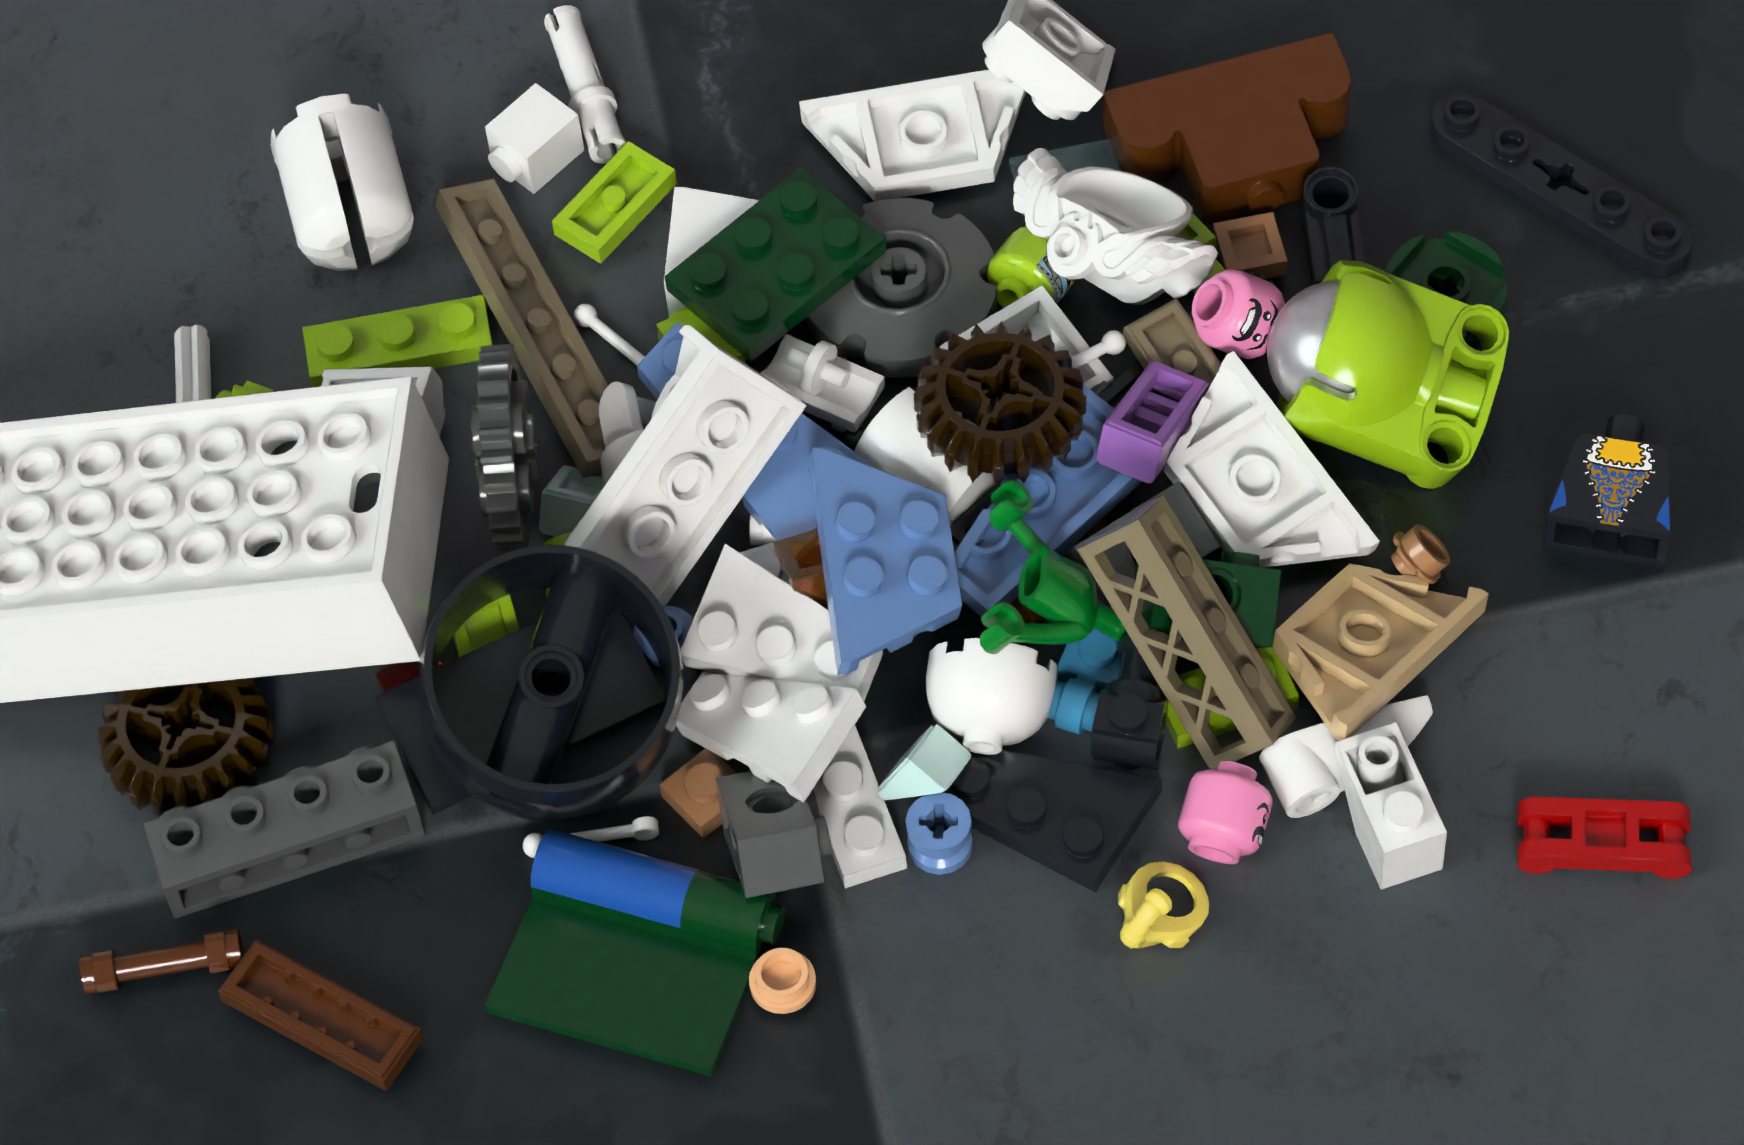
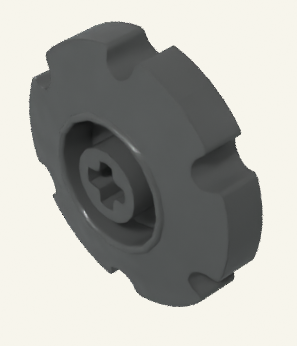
M894 198L874 201L862 206L863 217L861 219L885 238L886 253L808 315L806 322L818 343L822 340L836 345L838 357L845 360L849 357H861L865 359L866 369L887 378L917 377L921 372V366L930 365V356L933 353V349L939 348V346L948 342L951 339L952 333L959 335L997 312V288L995 285L988 283L986 273L994 253L982 232L961 214H955L948 219L938 218L934 215L933 202L920 199Z

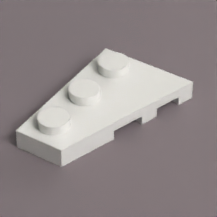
M727 544L722 549L680 650L682 661L686 667L714 673L856 688L863 701H865L883 655L881 650L861 660L857 670L847 675H837L829 610Z
M703 671L681 702L676 726L684 737L727 761L732 758L746 764L754 776L767 783L773 779L785 786L790 796L804 803L865 710L866 705L856 688Z

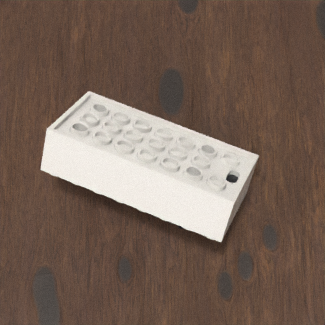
M412 376L0 423V703L420 661L426 631L449 457Z

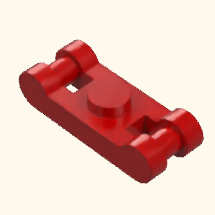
M1529 797L1519 801L1517 804V825L1524 830V840L1517 845V865L1524 872L1544 874L1554 869L1652 872L1656 876L1666 879H1678L1689 875L1692 871L1691 849L1685 845L1684 835L1691 830L1690 808L1683 803L1673 801ZM1555 827L1570 828V839L1550 838V830ZM1639 830L1652 831L1655 835H1658V842H1641L1639 840Z

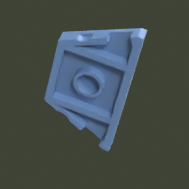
M812 448L808 463L837 675H847L857 670L861 660L885 648L891 653L911 643L917 634L924 631L933 632L959 618L962 600L946 495L827 449Z

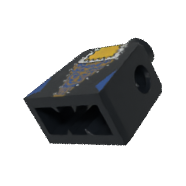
M1616 414L1607 420L1605 436L1589 433L1577 436L1549 506L1543 548L1664 568L1672 528L1668 449L1662 445L1643 442L1645 424L1641 419L1633 415Z

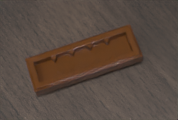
M257 939L218 990L223 1003L386 1092L424 1039L422 1030L418 1026Z

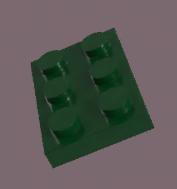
M799 168L665 275L666 289L748 361L752 362L886 253L885 238L804 170Z

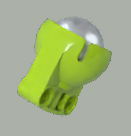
M1340 260L1331 267L1321 283L1307 287L1293 296L1283 306L1273 322L1267 344V360L1270 374L1279 390L1277 400L1278 407L1280 408L1279 411L1300 436L1325 443L1407 475L1411 482L1419 487L1428 489L1442 487L1470 462L1481 439L1503 371L1509 339V328L1501 313L1491 306L1483 304L1468 305L1388 274L1384 270L1362 261ZM1462 330L1469 331L1477 336L1481 342L1482 351L1468 346L1464 341ZM1428 442L1436 443L1444 449L1448 457V464L1440 463L1431 456L1427 447Z

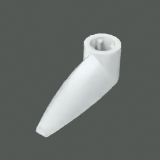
M1428 695L1385 705L1353 736L1397 722L1407 746H1409L1433 714ZM1325 723L1280 737L1273 745L1263 749L1259 755V761L1287 816L1291 818H1300L1318 812L1331 804L1341 792L1345 791L1334 750V743L1338 740L1335 739Z

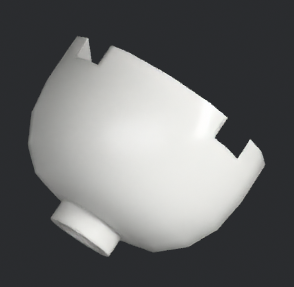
M980 638L964 639L963 651L946 653L947 642L939 643L930 650L926 674V691L933 718L951 736L963 740V746L968 751L986 755L998 754L1002 751V746L1017 744L1032 736L1049 717L1055 697L1058 674L1057 664L1051 659L1046 668L1036 664L1038 651L1027 646L1010 643L998 654H990L981 647Z

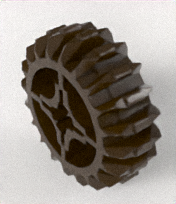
M1001 321L995 333L985 334L975 324L973 331H971V339L966 340L952 333L951 339L948 341V350L933 349V353L930 356V365L921 366V372L918 375L917 392L914 393V411L917 412L916 424L920 437L927 438V448L931 452L932 457L944 455V463L948 467L949 473L965 465L967 466V475L972 483L984 472L991 473L993 480L999 486L1005 474L1015 473L1025 483L1030 475V467H1035L1048 474L1050 467L1053 465V457L1067 458L1071 450V441L1078 440L1082 432L1083 415L1086 413V396L1083 395V377L1080 374V369L1072 368V358L1069 356L1068 350L1055 351V343L1050 335L1033 341L1032 332L1028 325L1017 335L1010 334ZM955 411L961 412L962 418ZM965 420H969V421L975 423L978 427H976V426H974V425L968 423V422L965 421Z
M252 678L116 691L115 697L118 703L103 705L104 712L102 716L106 725L98 728V741L102 748L100 759L105 771L111 775L110 778L114 788L121 795L128 794L131 803L138 810L151 804L154 814L160 817L174 806L194 807L221 798L226 792L236 788L239 784L257 786L259 776L256 768L269 766L271 755L268 746L274 743L273 739L275 738V732L270 722L272 713L267 699H263L258 683ZM213 705L224 709L235 718L233 729L221 726L219 719L212 718L210 712ZM140 742L151 744L153 751L160 753L162 759L159 766L144 760L138 755Z

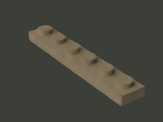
M494 179L440 189L435 207L510 344L514 345V352L517 353L520 364L582 478L601 474L600 457L605 449L599 419V403L608 384Z

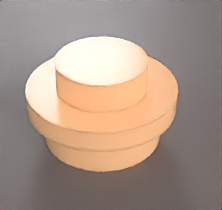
M775 948L764 953L753 965L749 975L750 991L755 1002L763 1009L777 1014L792 1013L803 1008L813 997L816 989L815 970L811 962L801 953L789 948Z

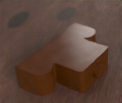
M1331 32L1104 91L1102 96L1103 130L1120 171L1132 173L1157 183L1166 179L1174 171V167L1180 166L1203 221L1214 223L1252 212L1265 213L1277 208L1279 205L1303 199L1305 181L1311 173L1319 169V151L1314 139L1330 138L1339 134L1347 124L1351 90L1350 71L1334 33Z

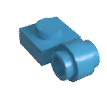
M1094 628L1083 640L1066 645L1057 666L1058 674L1055 697L1048 717L1055 720L1056 728L1082 735L1085 730L1092 732L1100 692L1106 688L1108 683L1117 680L1122 661L1117 652L1119 642Z

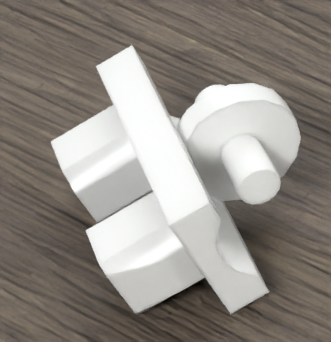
M786 334L772 362L760 374L765 377H772L780 382L807 405L803 411L830 422L833 430L842 434L846 430L856 433L885 388L884 376L838 357L836 345L821 340L816 346H813Z

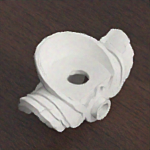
M1037 148L1028 155L1027 160L1019 166L1018 176L1014 182V210L1025 215L1026 226L1033 235L1048 239L1047 258L1053 271L1069 280L1084 278L1125 303L1144 305L1156 299L1164 292L1176 299L1186 295L1192 289H1198L1213 270L1214 261L1218 254L1214 246L1178 237L1191 220L1193 209L1184 198L1172 190L1138 175L1105 167H1085L1068 173L1061 163L1044 148Z

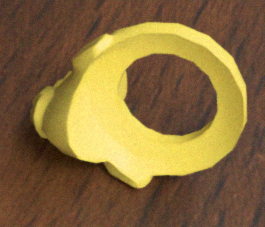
M1164 861L1148 863L1138 869L1129 882L1122 885L1118 893V904L1124 910L1125 916L1123 927L1120 931V940L1131 949L1154 946L1159 943H1163L1169 948H1182L1189 942V937L1200 929L1209 914V898L1204 885L1194 873L1179 864ZM1166 876L1183 883L1191 892L1194 900L1192 912L1182 917L1166 915L1172 909L1170 897L1164 891L1157 888L1151 889L1147 893L1148 882L1156 877Z

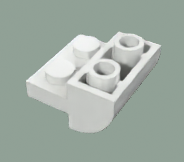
M908 387L889 401L874 417L862 434L854 452L871 463L872 467L946 495L951 526L997 484L993 480L991 473L984 472L972 483L967 475V466L964 465L949 473L948 467L944 463V455L931 456V452L927 448V438H921L917 430V412L914 411L915 391ZM955 411L962 418V413ZM965 420V421H967L968 423H970V424H972V425L978 427L975 423H973V422H971V421H969V420Z

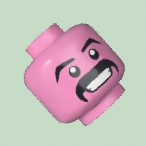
M1227 269L1221 271L1204 282L1194 296L1192 316L1197 335L1206 345L1228 354L1234 351L1240 358L1253 359L1262 356L1267 352L1271 327L1278 313L1285 305L1282 292L1271 282L1239 270Z
M1221 761L1217 770H1203L1194 774L1189 782L1178 820V828L1183 837L1189 841L1188 849L1192 853L1218 863L1237 864L1240 856L1252 855L1259 849L1272 808L1273 798L1267 788L1255 781L1257 772L1254 769L1236 762Z

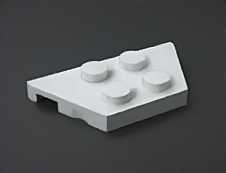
M988 69L799 101L804 126L874 201L994 182L1026 91L1015 82L1007 83L1000 80Z
M1234 351L1227 354L1208 391L1194 411L1186 430L1179 438L1166 461L1163 471L1173 484L1178 481L1180 482L1224 551L1260 555L1259 567L1365 556L1375 551L1380 541L1237 354Z

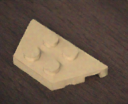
M1349 563L1275 630L1272 649L1335 739L1340 741L1352 737L1477 620L1485 612L1489 593L1479 588L1469 587L1467 598L1428 591L1429 582L1422 581L1418 576L1407 574L1390 575L1377 568Z

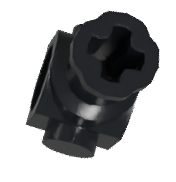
M1124 635L1120 638L1117 652L1122 658L1118 678L1108 683L1099 695L1092 726L1091 755L1093 759L1111 761L1117 767L1124 770H1134L1140 767L1158 769L1166 731L1169 701L1130 636Z

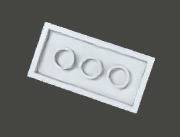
M690 325L683 326L679 331L683 335L676 372L662 390L652 412L651 421L563 544L596 552L624 566L652 591L662 606H666L807 406L780 382L772 377H765L716 346L700 331Z

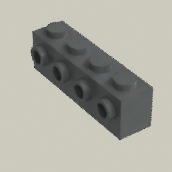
M395 741L379 746L364 745L354 749L345 757L318 766H300L289 771L282 778L254 787H236L226 792L221 798L194 807H176L164 812L157 819L143 823L159 879L174 919L425 836L417 805Z

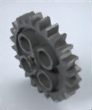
M514 345L481 346V351H479L480 363H478L479 381L476 384V406L472 407L471 418L472 453L476 455L474 466L477 482L479 483L480 506L483 517L489 516V530L492 532V541L496 551L517 550L529 547L530 513L534 511L533 489H537V478H539L537 443H534L536 431L530 409L527 380H520V367L517 364V353L514 352Z

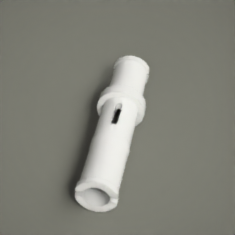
M571 5L556 7L553 9V12L556 15L559 26L556 25L553 15L549 13L545 16L544 25L549 32L571 96L568 106L579 116L590 158L596 163L607 164L615 155L612 143L615 144L617 152L626 144L615 116L617 101L614 93L604 85L582 23L580 10Z

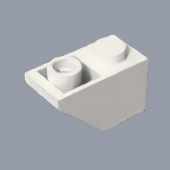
M1397 722L1335 742L1334 750L1356 836L1380 889L1382 890L1442 870L1447 831Z

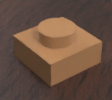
M1273 212L1213 223L1216 250L1220 264L1225 270L1234 269L1248 274L1249 272H1254L1255 276L1260 277L1262 274L1266 279L1287 275L1288 260Z
M705 748L659 784L661 796L704 839L722 825L715 778L737 773L719 755Z

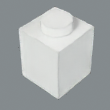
M537 83L531 86L485 126L490 150L488 159L493 169L504 180L508 182L516 180L533 194L584 151L578 114Z

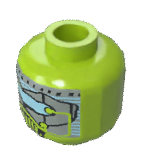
M1027 226L1020 227L1006 239L991 258L986 272L988 283L995 285L997 288V301L1003 308L1040 286H1043L1055 303L1058 304L1075 280L1064 278L1053 271L1047 258L1048 239L1033 235Z

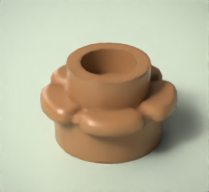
M1416 524L1406 534L1399 531L1393 537V543L1397 549L1392 553L1391 558L1395 567L1402 575L1418 576L1422 581L1434 584L1441 577L1440 571L1450 564V556L1445 546L1434 533L1422 525Z

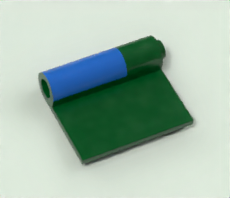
M548 829L539 843L532 866V899L484 1005L485 1013L712 1077L748 990L750 971L755 962L761 957L766 943L775 945L782 932L786 908L777 904V892L746 898L740 880L558 830Z

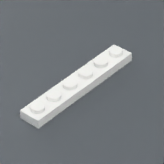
M777 541L740 552L751 561L795 588L782 559L788 560L778 549ZM855 725L814 786L819 816L825 817L831 841L832 856L844 888L907 869L905 852L886 803L877 795L879 785Z

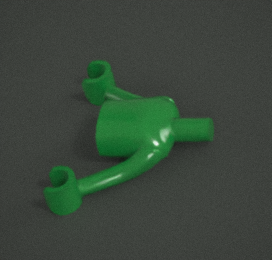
M1015 480L1003 483L991 494V501L996 506L989 513L990 523L999 531L1009 530L1030 553L1020 574L1018 597L1022 605L1042 616L1050 623H1024L1021 614L1015 607L1006 602L998 603L981 616L982 624L987 627L980 635L981 647L987 653L998 654L1011 642L1045 645L1071 644L1083 640L1092 632L1093 628L1119 642L1120 638L1128 633L1114 610L1098 601L1096 583L1090 570L1080 563L1056 553L1046 545L1022 518L1033 507V500L1028 490Z

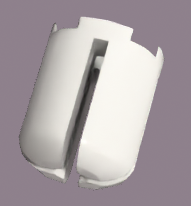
M345 93L321 96L296 106L298 117L285 125L277 137L273 128L270 144L274 161L278 167L299 249L313 264L336 271L357 269L336 182L349 179L372 266L391 258L408 242L414 221L387 114L379 103V112L369 106L351 104L349 94ZM332 137L338 138L335 141L325 142L326 139Z

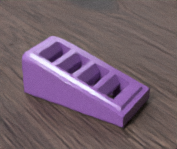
M1151 360L1105 421L1096 454L1097 461L1101 465L1145 483H1152L1165 466L1176 443L1186 430L1199 402L1208 391L1209 383ZM1154 390V391L1159 392V393H1161V394H1163V395H1166V396H1168V397H1171V398H1173V399H1176V400H1178V401H1180V402H1179V403H1178V402H1175V401H1173V400H1170V399H1168V398H1165V397H1163V396H1160V395H1158V394H1155V393H1153V392H1151V391Z

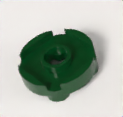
M1446 232L1445 239H1432L1425 241L1426 234L1418 236L1401 245L1387 263L1385 272L1432 291H1434L1431 287L1432 284L1443 287L1449 281L1457 285L1456 294L1450 298L1468 305H1488L1499 311L1502 316L1504 314L1507 299V281L1503 275L1504 266L1498 254L1491 247L1473 236L1460 232ZM1462 330L1464 341L1468 346L1470 342L1479 340L1473 333Z

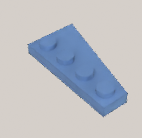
M678 322L637 365L638 377L657 400L666 383L676 372L683 335L679 333L683 326ZM802 413L742 497L744 507L759 525L763 524L778 542V549L791 563H794L818 536L808 463L812 448H824L872 467L871 463Z
M1084 384L1083 395L1086 396V413L1083 415L1082 432L1078 440L1071 441V450L1067 458L1053 457V465L1050 467L1048 474L1035 467H1030V475L1025 483L1015 473L1006 474L1000 483L1002 485L1007 481L1015 480L1028 490L1033 500V507L1022 518L1046 545L1060 555L1067 552L1142 482L1101 465L1097 461L1096 454L1103 425L1115 409ZM993 502L988 509L981 511L954 552L961 600L980 616L984 615L994 605L1001 602L1010 604L1018 597L1020 574L1025 561L1030 555L1009 530L999 531L992 526L989 513L996 506Z

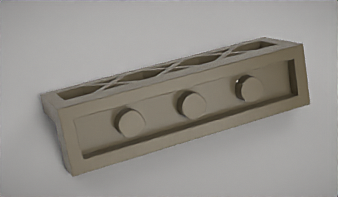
M1164 495L1143 505L1125 523L1086 541L1077 549L1209 769L1217 770L1221 761L1235 762L1273 745L1297 718ZM1125 541L1139 564L1136 579L1117 573L1104 551ZM1144 600L1166 609L1172 619L1170 635L1149 628L1141 614ZM1178 656L1199 664L1206 676L1203 691L1186 685L1181 681L1175 671ZM1211 711L1232 719L1243 739L1222 748L1208 726Z

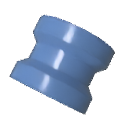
M943 792L924 795L915 800L908 809L905 820L908 850L912 861L925 872L937 875L953 873L963 867L971 857L973 849L972 821L968 807L953 794ZM935 826V831L932 832L930 828Z

